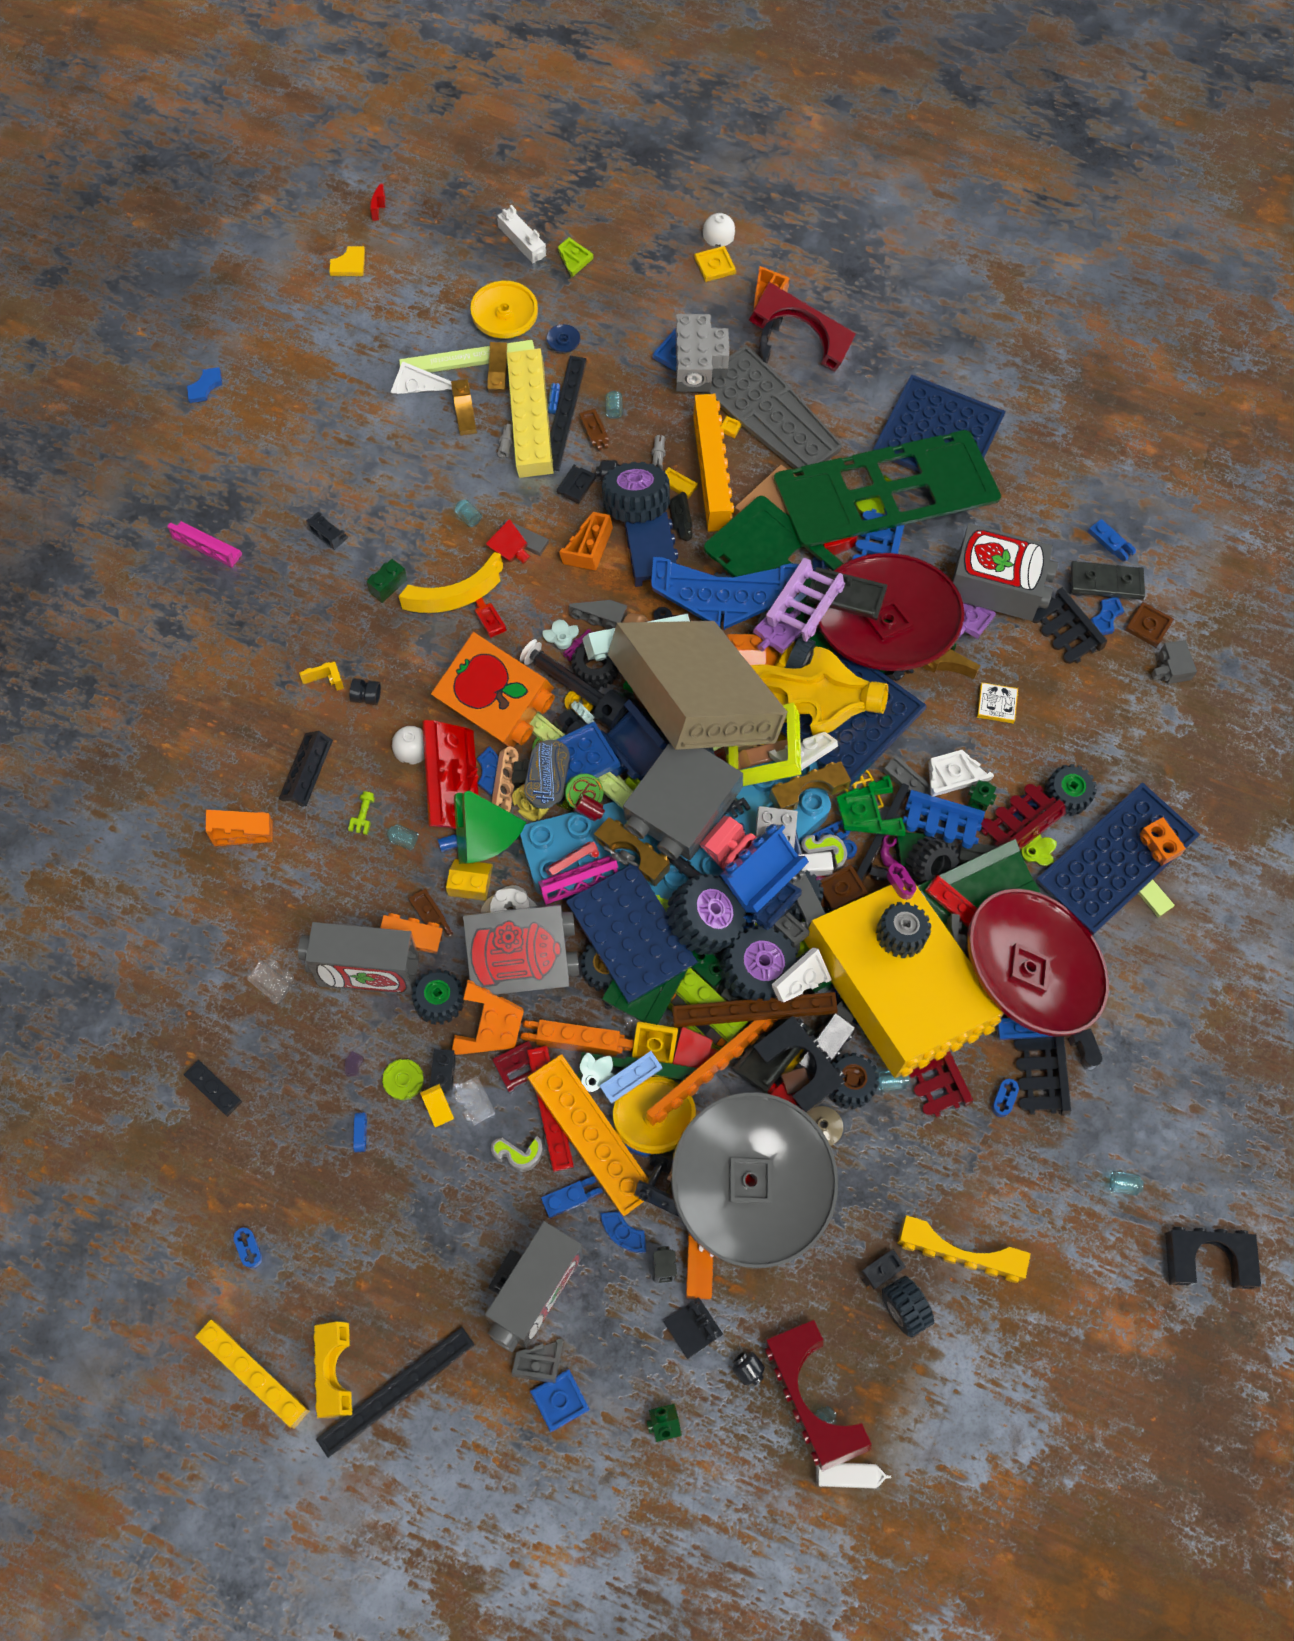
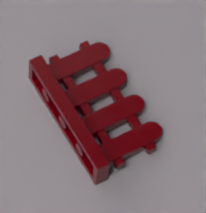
M1027 784L1024 788L1026 794L1024 798L1018 795L1012 796L1010 798L1012 807L1008 810L1005 807H998L995 811L997 817L995 821L989 818L983 819L981 823L982 834L984 836L988 834L996 841V847L1016 839L1021 850L1066 814L1065 804L1060 799L1056 802L1054 797L1048 798L1042 792L1043 788L1040 785L1036 787L1034 784ZM1033 800L1040 808L1035 811L1028 802ZM1016 811L1025 818L1022 822L1013 815ZM1001 823H1003V824H1005L1011 831H1009V832L1006 834V833H1005L1001 828H999L998 826H999Z
M950 1051L940 1060H931L922 1069L919 1067L913 1069V1072L907 1076L910 1079L918 1078L920 1084L915 1086L914 1093L917 1097H927L928 1103L923 1106V1113L927 1116L935 1114L937 1118L941 1116V1111L954 1106L956 1110L960 1108L959 1104L962 1102L965 1107L973 1103V1098ZM945 1065L948 1072L944 1073L941 1066ZM936 1069L939 1076L925 1081L922 1075ZM951 1084L955 1085L956 1091L953 1092ZM945 1087L948 1094L934 1100L931 1093Z

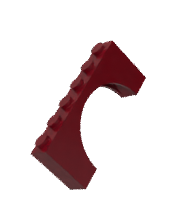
M771 282L768 283L748 320L762 329L769 321L778 317H793L807 323L821 340L823 346L821 364L834 372L841 365L856 335L850 329L842 326Z
M815 1320L767 1339V1348L764 1349L767 1359L773 1361L776 1367L773 1371L777 1381H782L784 1389H782L786 1401H791L794 1408L791 1410L796 1423L800 1422L803 1429L801 1431L802 1438L806 1445L810 1444L813 1451L810 1455L814 1465H819L822 1472L871 1451L872 1443L862 1423L851 1426H838L827 1423L814 1415L801 1397L798 1387L800 1370L807 1358L813 1352L823 1347V1338Z

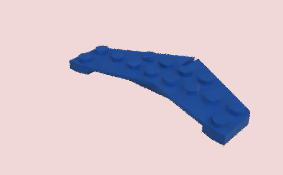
M653 557L651 584L654 592L704 621H715L720 627L721 614H725V630L771 609L799 564L781 565L780 568L732 578L713 576L672 563L671 560L663 557Z

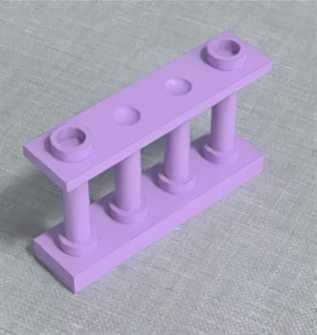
M803 558L767 613L768 625L775 627L778 622H785L802 630L803 641L807 642L809 637L815 634L817 625L837 594L842 592L845 586L843 574L839 573L835 580L813 571L811 560ZM812 578L830 586V588L824 595L804 586L805 580ZM801 592L821 602L814 609L794 600V597L797 593ZM788 607H793L811 615V617L805 624L784 613Z

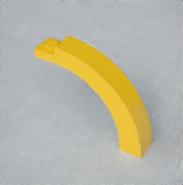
M494 552L478 572L453 585L423 588L408 584L399 595L402 609L419 613H437L454 610L475 602L489 593L500 582L499 572L503 569L501 555Z

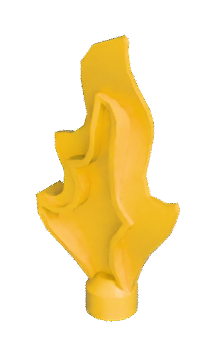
M822 647L814 648L811 663L802 668L790 669L764 664L751 666L782 705L794 703L799 714L811 715L812 723L810 727L813 736L822 732L829 733L851 716L866 710L867 712L883 714L887 705V683L869 682L856 676L845 667L836 655Z

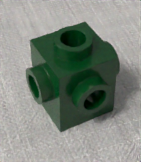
M978 780L976 786L972 784L968 795L971 798L967 806L986 812L989 804H994L997 797L994 792L997 787L988 781Z
M675 1404L649 1410L650 1420H646L649 1434L654 1433L656 1442L682 1436Z

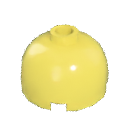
M523 784L513 792L514 806L518 805L520 808L518 812L524 818L535 822L537 819L540 820L545 816L549 808L540 809L531 805L525 797V784Z

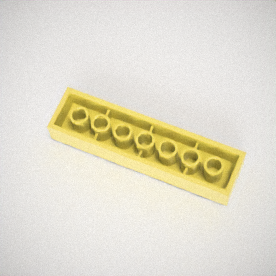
M541 348L508 352L507 360L515 459L519 478L554 474L544 362Z

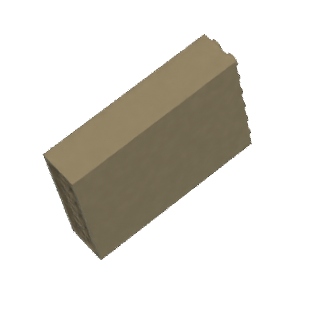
M715 621L629 622L616 624L608 656L675 750L774 744L777 742L787 715L786 709Z

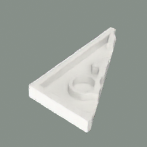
M402 361L391 394L452 390L451 381Z

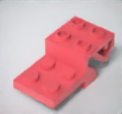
M723 816L699 845L725 871V867L735 861L741 851L748 849L752 845V841L757 837L752 833L745 836L743 826L730 816Z

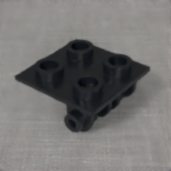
M699 1297L663 1321L687 1360L723 1335Z

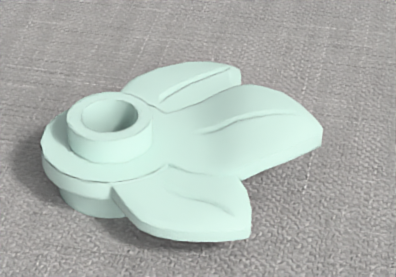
M556 620L552 625V629L542 631L544 639L547 642L555 643L559 649L570 647L572 639L579 633L577 625L568 626L564 620Z
M590 1053L584 1055L580 1063V1070L583 1074L581 1083L587 1091L593 1092L598 1090L600 1085L615 1076L613 1073H610L613 1067L612 1057L604 1056L595 1060ZM590 1078L595 1079V1083L593 1085H589L588 1083Z

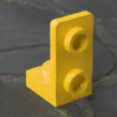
M335 662L324 663L319 667L308 668L299 673L303 684L328 677L330 684H335L337 691L344 689Z

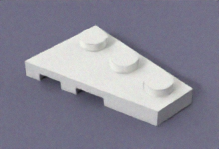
M826 732L803 739V743H800L801 771L838 746L837 740ZM788 745L785 746V749L777 752L776 750L769 751L770 758L775 762L788 760Z
M813 947L772 984L778 1000L786 1002L801 995L804 990L814 989L818 987L819 983L829 982L832 979L819 949Z

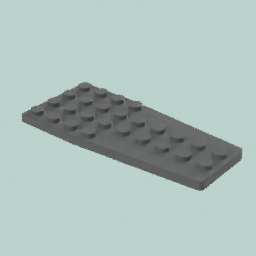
M747 345L729 356L727 378H712L711 391L705 392L706 394H716V401L720 402L722 410L731 418L738 420L743 428L794 469L828 461L841 451L842 444L788 384Z

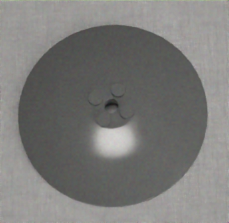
M740 1093L724 1097L710 1104L688 1124L674 1152L671 1166V1189L675 1207L682 1223L703 1249L718 1259L732 1265L745 1268H768L798 1258L808 1251L822 1236L836 1206L838 1173L835 1158L827 1138L806 1112L791 1102L777 1096L764 1093ZM747 1175H752L755 1178L753 1187H749L746 1184L745 1178Z

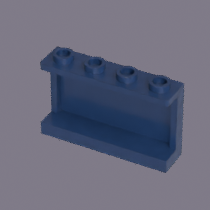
M663 512L660 517H656L652 521L647 520L645 523H625L635 587L642 586L643 580L652 579L653 557H663L677 564L678 551L673 547L675 535L671 534L672 520L668 519L667 512Z
M629 699L624 704L629 712L609 733L603 730L601 732L616 757L620 759V765L629 770L627 774L634 780L639 779L642 781L670 742L644 711Z

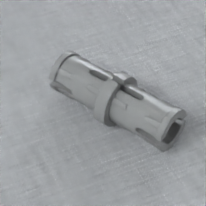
M511 424L503 426V433L499 438L498 456L501 458L509 456L510 446L513 444V425Z
M657 435L654 438V448L652 449V464L655 466L658 464V467L662 469L666 438L661 436V441H659L660 435Z

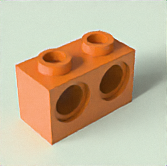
M1164 817L1144 827L1139 834L1142 843L1148 846L1152 852V857L1161 866L1181 856L1186 849ZM1151 832L1157 833L1159 837L1153 836ZM1163 848L1169 849L1170 853H1166Z

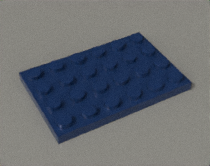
M631 864L566 901V904L573 912L574 917L628 1004L698 963L692 952L686 948V945H681L678 942V937L674 936L671 932L673 929L669 926L667 920L669 916H667V912L638 866Z

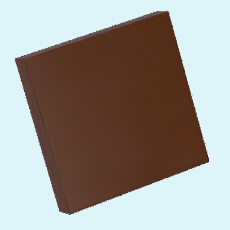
M1142 601L1125 631L1157 648L1174 618Z
M851 864L820 880L822 883L821 887H823V895L833 911L869 895Z

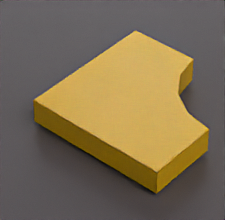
M348 246L342 256L330 259V276H364V246Z

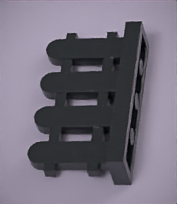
M1063 587L1056 591L1055 598L1051 596L1047 609L1037 608L1032 622L1039 623L1042 621L1044 623L1041 631L1042 635L1049 637L1053 634L1056 638L1052 644L1055 650L1064 648L1067 651L1064 655L1065 663L1071 664L1076 662L1078 664L1081 662L1080 658L1088 652L1093 654L1096 652V648L1098 651L1105 648L1107 639ZM1057 611L1059 616L1049 621L1047 617ZM1068 624L1071 629L1060 635L1058 630ZM1079 638L1082 643L1072 649L1069 644Z
M1064 1036L1017 1039L1014 1043V1048L1019 1052L1024 1051V1058L1017 1060L1016 1068L1019 1071H1026V1078L1019 1079L1018 1086L1021 1091H1028V1098L1020 1100V1108L1023 1111H1029L1030 1115H1035V1111L1051 1110V1114H1056V1110H1061V1116L1070 1115L1071 1101ZM1051 1050H1055L1056 1057H1051ZM1029 1051H1045V1057L1030 1058ZM1047 1070V1077H1032L1031 1071ZM1053 1070H1057V1077H1053ZM1049 1090V1097H1034L1033 1091ZM1054 1090H1059L1060 1097H1055Z

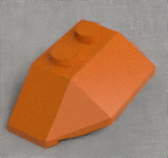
M756 634L726 635L750 666L775 665L780 652L770 645L763 652L761 649L759 650L758 645L763 640Z

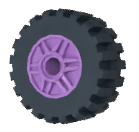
M646 462L623 463L621 466H615L607 472L602 480L604 509L614 519H620L625 523H645L647 520H655L656 517H660L667 510L670 504L668 475L660 467H656L651 463L646 464Z
M711 874L697 875L674 890L672 897L669 898V907L667 908L669 919L667 920L669 926L673 929L671 932L674 936L678 937V942L681 945L685 944L686 948L690 951L695 950V953L701 955L704 953L706 955L717 953L729 946L731 940H738L739 936L737 933L744 931L746 911L726 882L722 881L721 877H713Z
M756 926L754 929L753 927L745 928L744 931L737 933L739 936L738 940H731V944L722 953V960L720 961V968L723 969L720 973L721 979L726 980L724 985L727 990L731 989L733 991L731 995L735 998L737 996L742 998L741 1000H757L762 998L763 1001H768L771 997L776 999L777 996L772 984L800 959L796 958L798 951L796 947L792 948V942L789 938L786 940L783 937L784 933L781 931L776 933L772 927L769 930L764 929L763 926Z

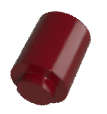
M584 793L580 795L573 809L592 821L600 820L605 812L602 803Z

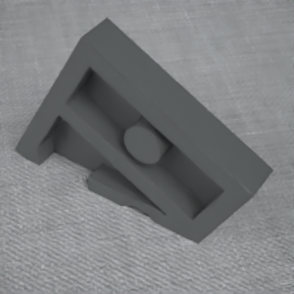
M557 1339L555 1343L545 1346L541 1344L530 1350L525 1349L516 1352L512 1377L556 1383L564 1343L563 1339Z

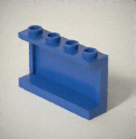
M771 824L765 829V833L752 841V845L748 849L741 851L738 855L739 857L725 867L726 870L720 874L746 912L757 913L809 863L806 856L797 855L782 832L785 829L783 824Z

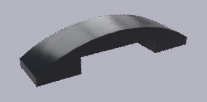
M783 317L769 321L763 328L759 357L766 364H768L772 345H768L772 329L779 331Z

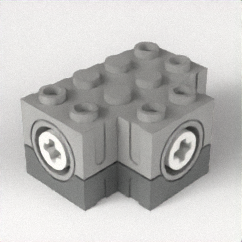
M677 314L675 332L676 391L710 392L712 378H727L729 363L728 328H711V314Z

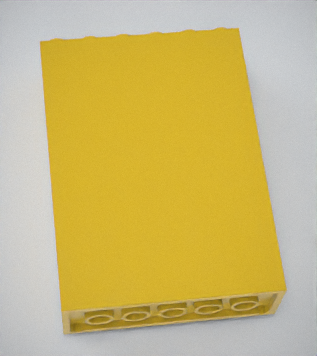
M889 885L811 921L808 928L809 936L804 939L810 950L813 947L819 949L832 979V984L894 1078L901 1075L906 1077L913 1072V1069L917 1067L922 1069L933 1059L940 1060L947 1052L959 1050L966 1042L971 1044L980 1035L984 1034L987 1036L995 1030L994 1027L1002 1021L1000 1018L1004 1013L986 994L975 975L971 962L917 885L916 892L911 899L900 898L893 886ZM897 902H902V904L909 902L911 906L915 904L919 910L923 909L925 911V916L928 915L930 918V936L921 952L915 953L913 957L907 955L906 958H901L900 954L894 957V953L891 951L888 954L885 952L886 947L881 948L879 945L881 940L877 941L876 938L878 934L876 929L882 914L890 905L894 904L896 906Z

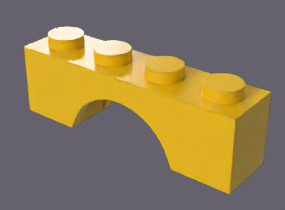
M332 1322L314 1325L315 1409L317 1418L352 1415L351 1391L344 1389L339 1384L335 1371L339 1355L345 1348L350 1346L349 1323Z

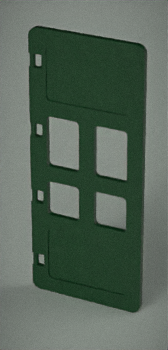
M967 430L908 442L899 446L851 455L850 457H841L801 466V468L783 470L776 472L774 475V483L799 542L804 547L820 545L998 503L1001 499V493L972 434ZM945 439H952V442H944ZM902 449L903 453L895 454L894 451ZM911 456L915 459L921 472L918 475L886 481L878 464ZM852 461L853 464L845 466L844 462ZM861 467L865 468L873 485L849 490L841 472ZM802 472L803 474L801 476L794 477V473ZM923 486L929 489L935 502L934 505L904 512L899 511L892 496L893 493ZM879 498L886 516L862 520L854 502Z
M758 496L704 544L703 549L715 562L717 561L730 575L738 577L780 568L781 565L793 564L788 559L799 548L804 546L800 544L789 516L767 497ZM822 544L805 547L821 562L824 561V564L832 571H835L844 564ZM724 556L730 562L726 564L720 558ZM810 578L806 579L803 585L810 588L812 580ZM804 597L800 601V603H803L811 608H813L816 605L813 603H807L806 597ZM788 607L785 612L790 614L795 608ZM800 611L801 614L795 619L806 624L808 622L804 619L806 613ZM888 619L884 620L887 623L893 622L892 620ZM817 629L815 634L809 637V639L816 642L815 647L825 648L832 653L835 651ZM879 670L883 674L887 672L886 670Z

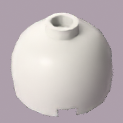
M715 213L707 218L703 227V238L708 244L712 246L717 244L722 247L729 245L734 240L735 225L730 216L723 213Z
M406 726L395 733L392 739V750L400 762L417 764L425 759L423 730L421 728Z

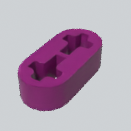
M898 863L892 864L887 871L889 882L900 898L911 899L916 892L914 881L903 865Z

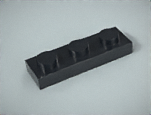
M199 1060L183 1074L227 1117L242 1103Z

